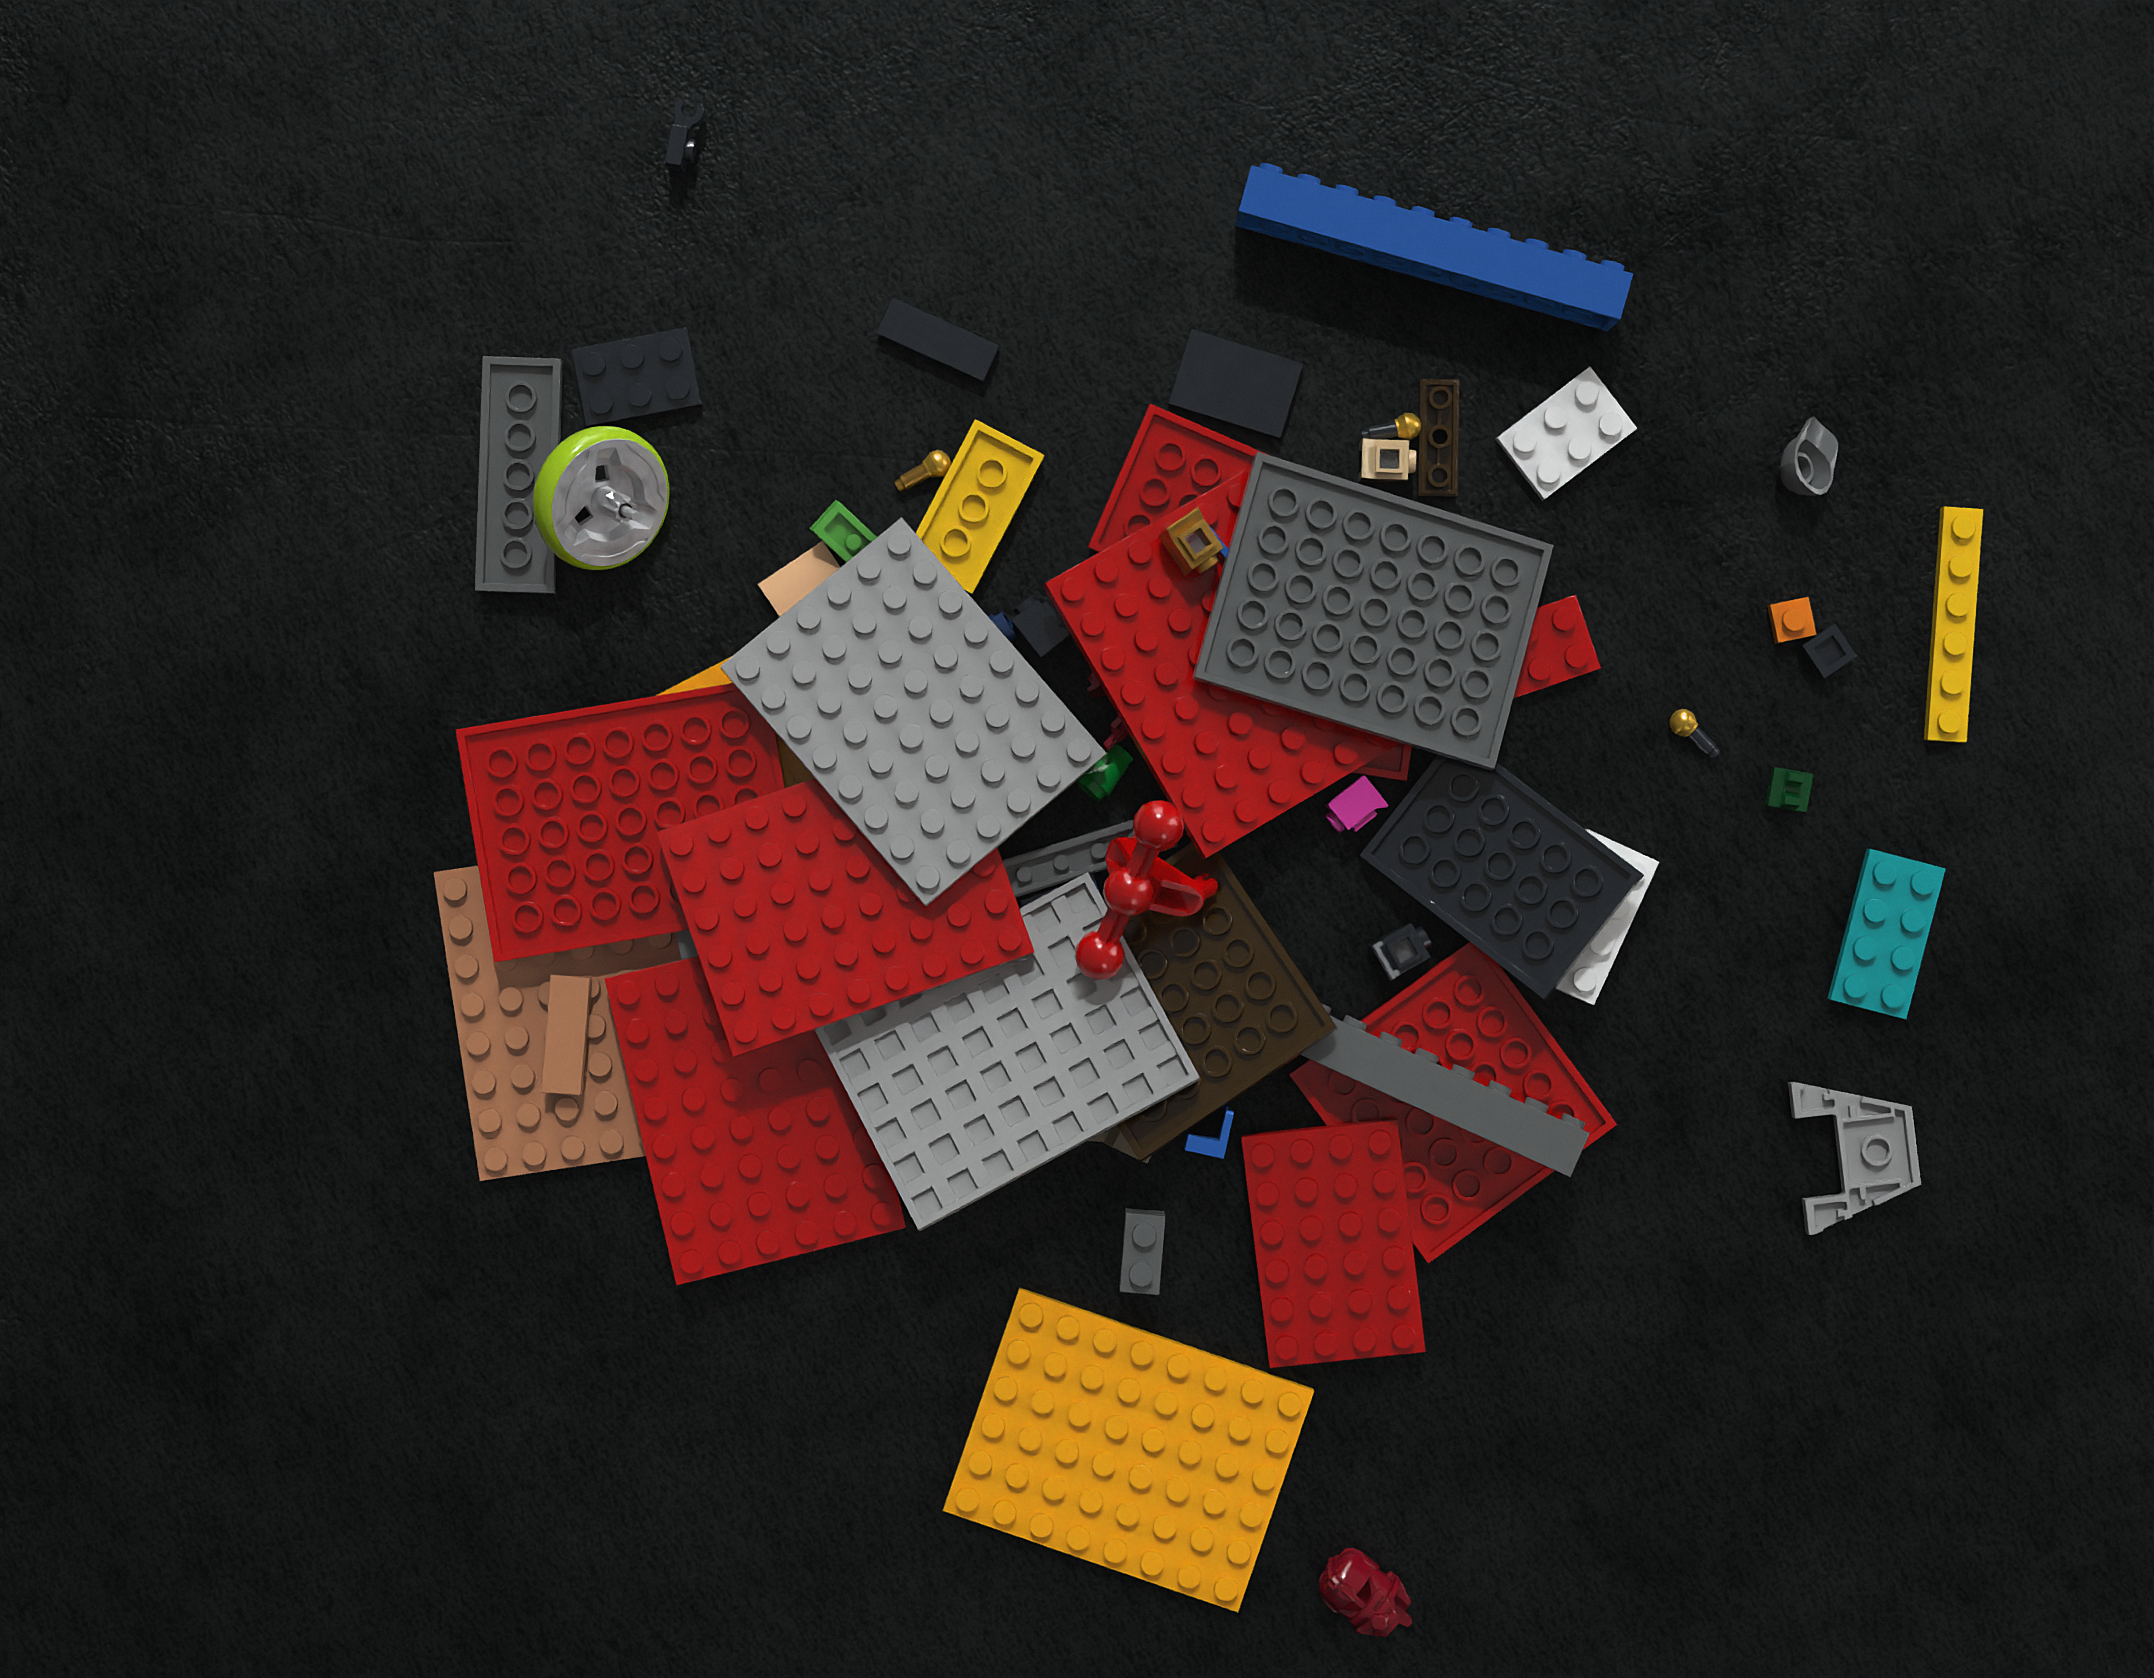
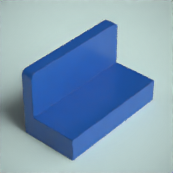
M1226 1105L1222 1107L1216 1135L1192 1129L1185 1132L1182 1142L1184 1149L1224 1159L1234 1114L1232 1108Z

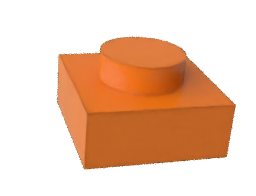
M1809 597L1767 606L1775 644L1816 635Z

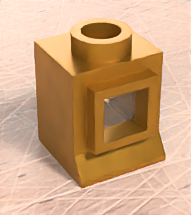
M1198 507L1166 528L1158 536L1184 575H1187L1195 568L1199 574L1208 570L1219 562L1216 554L1224 548L1204 520Z

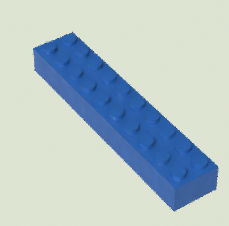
M1260 163L1259 167L1251 165L1235 226L1607 332L1621 319L1633 273L1624 271L1625 266L1620 263L1602 260L1601 264L1586 260L1587 255L1575 250L1565 249L1563 253L1548 250L1549 245L1540 240L1526 239L1525 243L1510 239L1511 234L1501 229L1488 228L1487 232L1472 228L1473 223L1462 218L1450 217L1449 221L1434 217L1435 212L1427 208L1413 206L1411 210L1397 207L1395 200L1385 196L1375 195L1372 200L1358 196L1359 191L1350 186L1336 185L1334 189L1320 185L1321 180L1311 175L1298 174V177L1295 178L1282 174L1283 169L1272 164Z

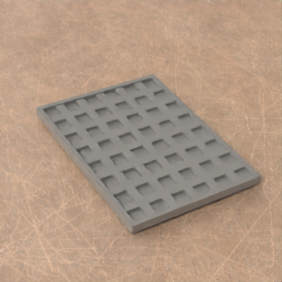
M902 517L720 666L723 673L925 908L1106 756L1103 748Z
M1088 872L1020 908L1035 951L1034 954L815 1030L919 1231L1201 1080L1123 936H1121L1119 941L1122 943L1125 953L1124 962L1115 976L1105 980H1093L1086 977L1078 969L1074 958L1076 945L1085 934L1091 931H1098L1108 909Z

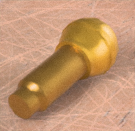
M940 450L930 452L921 465L901 475L900 479L895 481L896 487L901 492L904 489L912 488L929 477L945 476L951 466L949 456Z

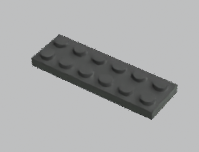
M483 356L475 591L556 594L557 556L544 543L536 527L533 515V492L538 474L544 462L561 442L562 359Z

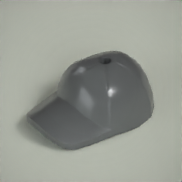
M1815 417L1807 420L1798 437L1787 445L1781 457V481L1789 491L1799 495H1822L1828 491L1833 481L1838 441Z

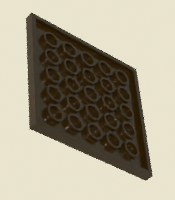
M1193 842L1172 855L1165 862L1192 879L1201 873L1209 874L1207 880L1213 877L1217 881L1218 889L1215 895L1205 899L1203 907L1198 912L1189 916H1173L1153 910H1145L1136 916H1130L1122 933L1201 1079L1117 1125L1140 1161H1144L1338 1029L1219 851L1202 860Z

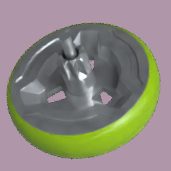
M597 426L583 429L562 441L544 462L538 474L533 492L534 520L544 543L563 561L588 570H606L619 567L640 555L658 534L664 522L669 504L668 475L664 463L656 450L634 432L614 426ZM604 465L606 478L595 480L596 467ZM585 506L590 516L578 523L575 516Z

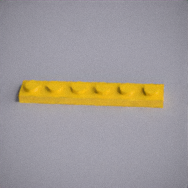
M1945 506L1940 508L1924 740L1967 742L1983 509Z

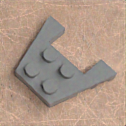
M1788 1082L1793 1118L1833 1115L1842 1192L1840 1194L1802 1198L1806 1234H1817L1834 1223L1849 1219L1852 1215L1868 1207L1883 1203L1921 1185L1911 1106L1797 1082Z

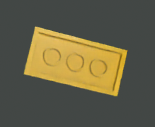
M976 419L915 533L962 588L972 595L1044 459L1043 454Z

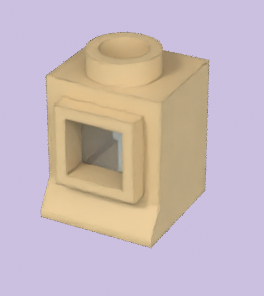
M1363 438L1360 441L1359 451H1362L1358 482L1405 483L1408 480V473H1415L1416 450H1409V440Z

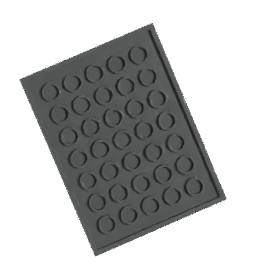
M1257 452L1253 457L1192 679L1483 769L1493 770L1495 769L1554 545Z

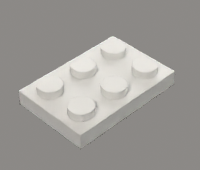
M1589 367L1495 440L1543 501L1631 434L1637 427L1592 368Z

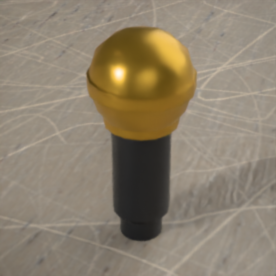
M1404 413L1395 419L1394 422L1368 427L1367 430L1361 431L1362 437L1375 440H1385L1394 437L1412 440L1419 435L1421 422L1417 415Z
M1681 709L1673 713L1670 718V728L1675 734L1684 738L1687 737L1704 755H1708L1711 759L1718 755L1720 750L1698 727L1696 718L1691 711Z

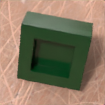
M1772 767L1765 806L1807 812L1813 774Z

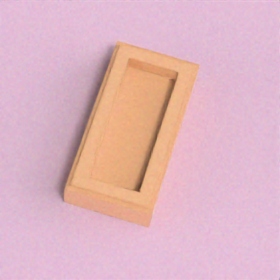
M822 541L758 585L781 617L836 572L840 566Z

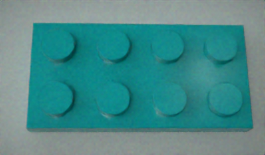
M1866 849L1827 999L1902 1019L1907 1018L1945 868L1873 849Z

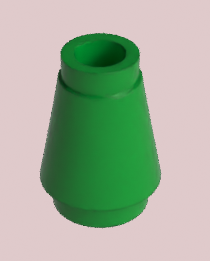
M1116 744L1106 752V756L1076 782L1090 798L1099 803L1104 797H1110L1128 765L1133 761V758L1126 750Z

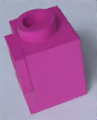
M1363 775L1325 804L1330 811L1325 817L1339 834L1349 829L1357 831L1377 815L1375 812L1376 808H1385L1389 805L1366 776Z

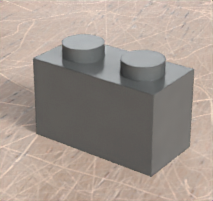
M1125 1208L1119 1282L1120 1292L1159 1295L1165 1229L1164 1211Z

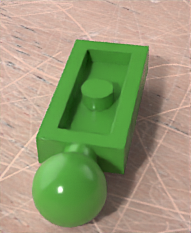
M837 500L810 527V530L846 563L877 538Z

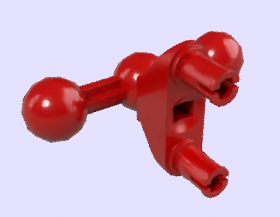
M1156 800L1143 804L1134 815L1132 826L1134 835L1130 838L1118 837L1112 840L1107 847L1106 866L1110 875L1105 880L1103 895L1109 907L1098 931H1091L1085 934L1075 948L1074 958L1077 967L1088 978L1093 980L1109 979L1115 976L1123 966L1125 953L1119 940L1130 916H1136L1145 910H1153L1180 917L1189 916L1198 912L1203 907L1205 899L1212 897L1217 892V881L1213 877L1207 880L1209 874L1201 873L1192 879L1158 857L1160 851L1174 847L1183 835L1184 821L1181 812L1172 803Z

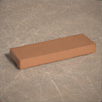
M551 974L541 1092L582 1095L592 977Z

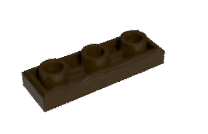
M1420 379L1418 418L1421 422V431L1418 435L1417 497L1456 498L1458 496L1459 380ZM1434 432L1443 433L1445 443H1435L1432 434Z

